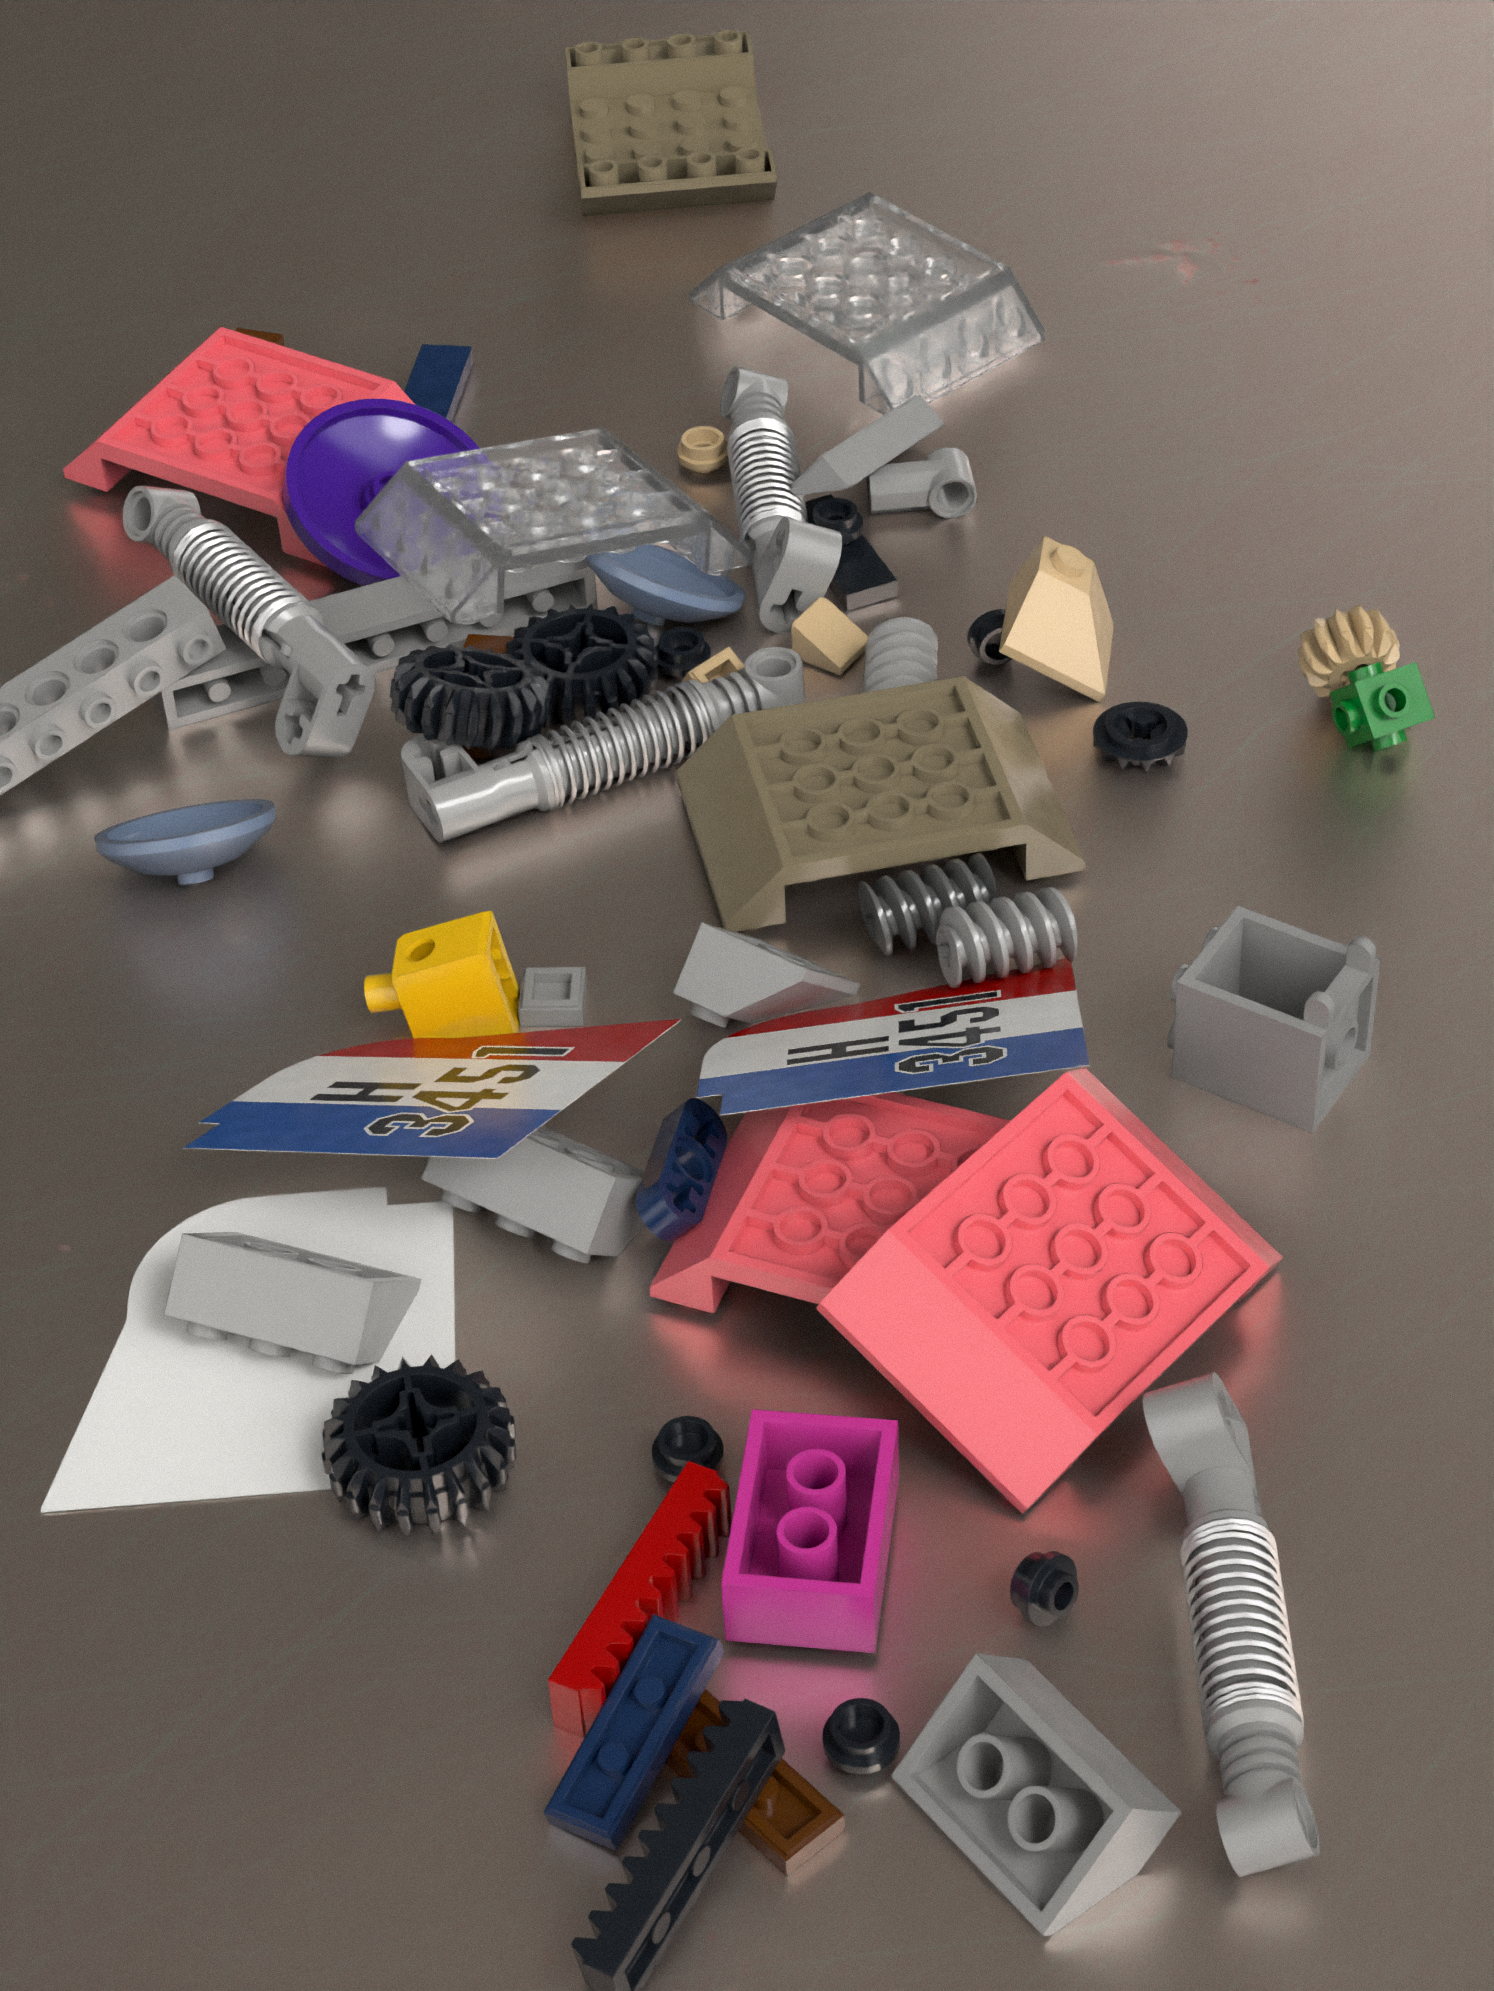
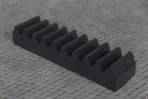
M746 1698L743 1701L722 1700L718 1709L723 1726H706L702 1731L708 1752L690 1751L686 1757L692 1778L674 1777L670 1783L676 1804L658 1803L654 1809L661 1831L641 1830L638 1838L644 1857L625 1856L621 1862L628 1884L608 1883L605 1888L612 1911L592 1910L588 1919L596 1939L575 1937L571 1943L584 1981L592 1991H642L786 1752L775 1711Z

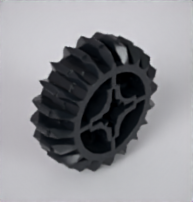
M594 603L583 609H576L570 604L568 610L560 612L550 608L548 609L547 616L544 618L529 617L528 626L514 629V639L506 643L505 654H512L515 660L528 661L532 664L533 668H537L544 673V679L549 682L548 695H550V703L545 722L546 727L561 722L571 729L573 721L583 724L585 717H591L595 720L597 712L607 715L609 708H614L618 711L620 705L624 703L630 707L633 699L642 702L644 695H649L651 691L656 689L658 651L657 647H654V638L649 635L647 625L636 623L634 614L626 613L619 615L615 606L605 610H597Z
M452 644L446 648L432 645L427 647L426 650L417 649L411 651L409 655L399 658L398 666H396V671L394 672V679H391V711L395 713V720L405 725L407 730L412 733H423L424 738L428 741L440 740L446 742L447 746L457 744L466 746L468 749L484 747L492 750L495 746L510 749L515 747L516 743L518 744L527 740V738L541 734L549 710V682L544 679V673L537 668H533L532 664L528 661L515 660L512 654L502 655L495 653L492 648L488 650L475 649L472 645L468 648L456 647Z
M432 1354L423 1366L412 1367L402 1356L398 1370L386 1372L375 1365L370 1383L351 1380L350 1390L348 1391L349 1398L334 1399L333 1410L331 1411L332 1418L324 1421L322 1433L324 1452L321 1454L325 1473L329 1474L332 1492L337 1496L338 1502H347L348 1509L352 1512L355 1520L370 1516L371 1522L375 1524L379 1532L393 1522H398L399 1528L406 1537H408L416 1524H427L437 1535L442 1520L453 1518L465 1526L467 1516L469 1515V1507L489 1510L492 1492L506 1490V1482L509 1478L508 1470L514 1468V1461L517 1456L514 1439L516 1437L514 1417L510 1415L506 1399L502 1395L500 1387H490V1383L486 1380L483 1370L467 1375L466 1369L459 1359L446 1368H440ZM416 1437L421 1438L423 1452H418Z

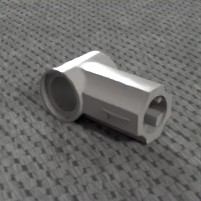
M945 447L937 449L929 454L925 461L885 464L866 477L870 515L932 509L936 515L954 519L970 512L977 500L969 458L963 451L957 448Z

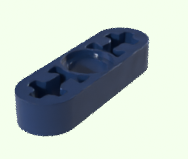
M697 1098L688 1099L664 1117L636 1194V1207L642 1221L654 1235L665 1241H675L703 1219L727 1145V1131L721 1118L711 1106Z

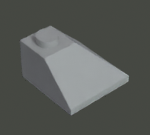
M702 922L673 993L694 1003L691 1010L692 1015L726 1028L729 1018L753 1024L856 996L860 983L761 939Z

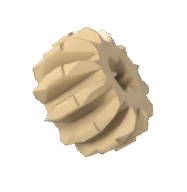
M1356 605L1350 611L1341 613L1336 608L1333 616L1327 619H1314L1315 628L1300 634L1302 646L1297 650L1300 658L1298 663L1303 677H1307L1310 686L1315 689L1319 697L1330 696L1329 692L1349 685L1350 682L1347 677L1349 672L1377 662H1381L1384 672L1396 669V661L1401 657L1398 650L1399 642L1394 629H1390L1387 620L1382 617L1379 609L1365 612L1361 605Z

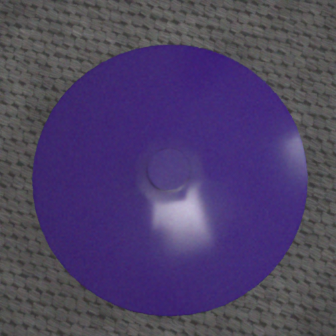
M361 399L334 406L313 418L294 441L282 479L284 507L288 519L301 542L329 569L363 586L487 553L497 532L502 508L499 484L490 462L478 445L463 430L441 415L418 405L398 400Z

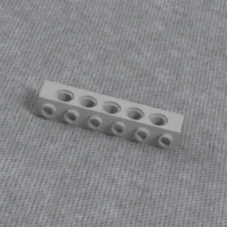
M175 575L0 686V795L226 650L208 608Z

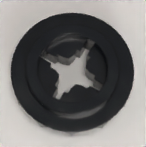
M1127 702L1113 706L1104 711L1096 719L1093 726V746L1100 749L1102 760L1109 762L1118 760L1122 770L1136 765L1141 766L1147 772L1151 764L1154 763L1161 766H1170L1173 757L1184 754L1188 737L1187 725L1178 713L1166 706L1151 702Z

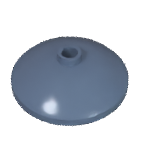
M599 533L589 535L583 547V553L588 565L608 591L634 607L632 614H634L635 618L652 625L663 626L665 619L697 623L726 617L739 611L746 597L744 590L724 574L690 557L652 543L620 535Z
M261 799L228 800L197 804L157 812L116 824L95 835L94 841L97 852L110 862L146 875H177L179 884H194L214 878L213 868L244 855L270 830L277 818L273 802Z

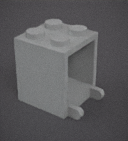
M1237 906L1221 927L1214 926L1211 928L1204 940L1199 955L1191 965H1182L1173 979L1170 999L1176 1002L1175 1020L1167 1040L1168 1047L1173 1049L1172 1078L1314 1133L1371 1054L1381 958L1376 957L1375 944L1364 936H1357L1346 946Z

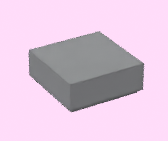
M586 967L523 968L518 1008L520 1027L583 1026L587 991Z

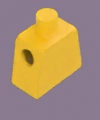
M492 911L476 913L403 934L397 940L392 972L368 975L365 978L364 993L369 1011L371 1013L402 1009L413 1038H464L519 1033L518 1008L520 989Z

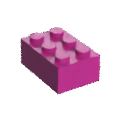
M752 1409L721 1582L725 1641L866 1653L876 1652L899 1481L898 1420Z

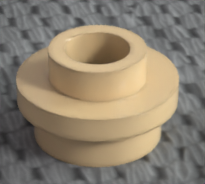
M698 426L687 430L682 435V442L677 447L678 462L695 473L707 474L714 472L729 460L727 441L724 439L723 433L714 427Z

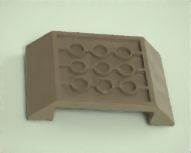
M726 29L718 31L713 35L693 36L687 33H678L665 39L646 40L641 37H631L618 43L600 44L595 41H584L576 46L565 47L571 122L582 216L775 199L777 171L772 148L767 149L755 89L754 53L750 32Z
M964 676L734 714L676 771L677 783L723 927L735 932L786 923L785 885L813 882L819 879L865 871H876L882 868L922 861H934L940 858L985 850H996L1012 846L1026 881L1085 870L1083 854L1021 713Z

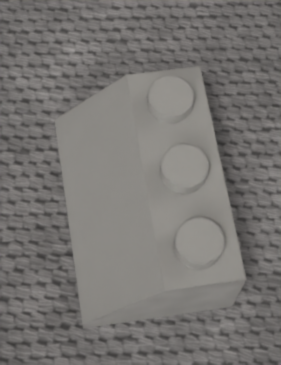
M543 1126L539 1127L498 1159L429 1157L421 1178L445 1189L441 1198L444 1202L474 1213H479L482 1206L499 1214L495 1223L497 1226L529 1238H533L537 1231L554 1239L551 1246L552 1251L582 1263H589L591 1255L618 1257L646 1226L637 1211L635 1201L645 1171Z
M239 1232L182 1233L164 1315L188 1321L186 1332L195 1336L213 1340H227L228 1332L250 1337L248 1348L253 1351L273 1356L289 1357L292 1348L314 1354L312 1365L332 1372L353 1374L355 1365L375 1363L381 1360L419 1291L421 1279Z
M975 1653L891 1775L899 1786L1042 1936H1052L1138 1875L1182 1813L1027 1659Z

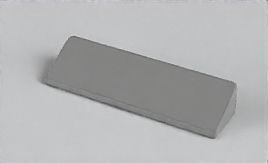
M914 395L821 455L791 485L790 491L794 496L850 488L942 427L943 421L921 395Z

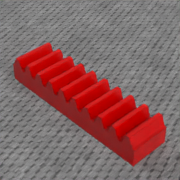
M690 1461L686 1463L548 1679L554 1727L584 1738L653 1614L675 1623L678 1621V1601L691 1600L693 1597L692 1579H704L706 1576L705 1558H717L719 1555L718 1537H730L732 1525L729 1485L718 1476V1471Z

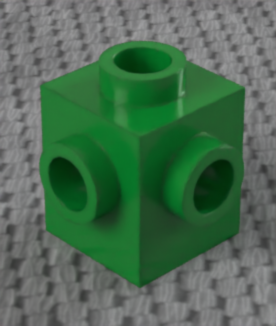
M1381 662L1365 666L1347 673L1349 685L1329 692L1333 702L1332 717L1337 730L1345 737L1348 748L1370 741L1373 752L1402 743L1407 741L1404 729L1435 718L1416 662L1384 672Z

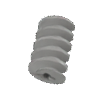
M908 617L893 618L879 624L869 634L865 646L866 657L864 660L865 671L863 674L864 685L862 693L936 681L938 641L937 635L932 628L919 619Z
M1054 887L1041 888L1036 895L1031 892L1017 893L1012 900L1007 897L993 898L989 905L983 901L972 902L966 907L965 911L959 906L948 907L941 914L936 934L940 966L950 988L960 987L962 968L964 967L967 968L969 976L974 983L984 982L986 977V963L990 962L997 978H1004L1009 974V958H1014L1016 966L1021 973H1028L1033 968V953L1037 952L1044 968L1055 967L1057 962V948L1061 949L1065 958L1071 963L1076 958L1078 948L1074 915L1062 893Z

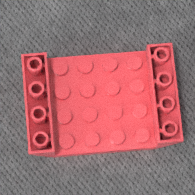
M220 327L63 469L64 477L108 492L127 473L134 469L277 517L282 551L326 566L301 542L288 519L284 507L282 479L294 441L313 418L334 406L361 399H391L414 403L395 381Z
M1084 1067L1065 1072L892 1225L827 1294L816 1309L1024 1514L1136 1399L1235 1302L1239 1303L1283 1257Z
M896 1092L746 1112L724 1151L703 1219L675 1240L649 1287L650 1297L715 1313L732 1281L819 1304L892 1225L1011 1120Z

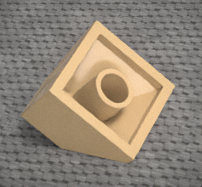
M1043 536L1010 582L999 652L1100 702L1106 693L1114 623L1093 560L1085 557L1075 547L1066 544L1062 545Z

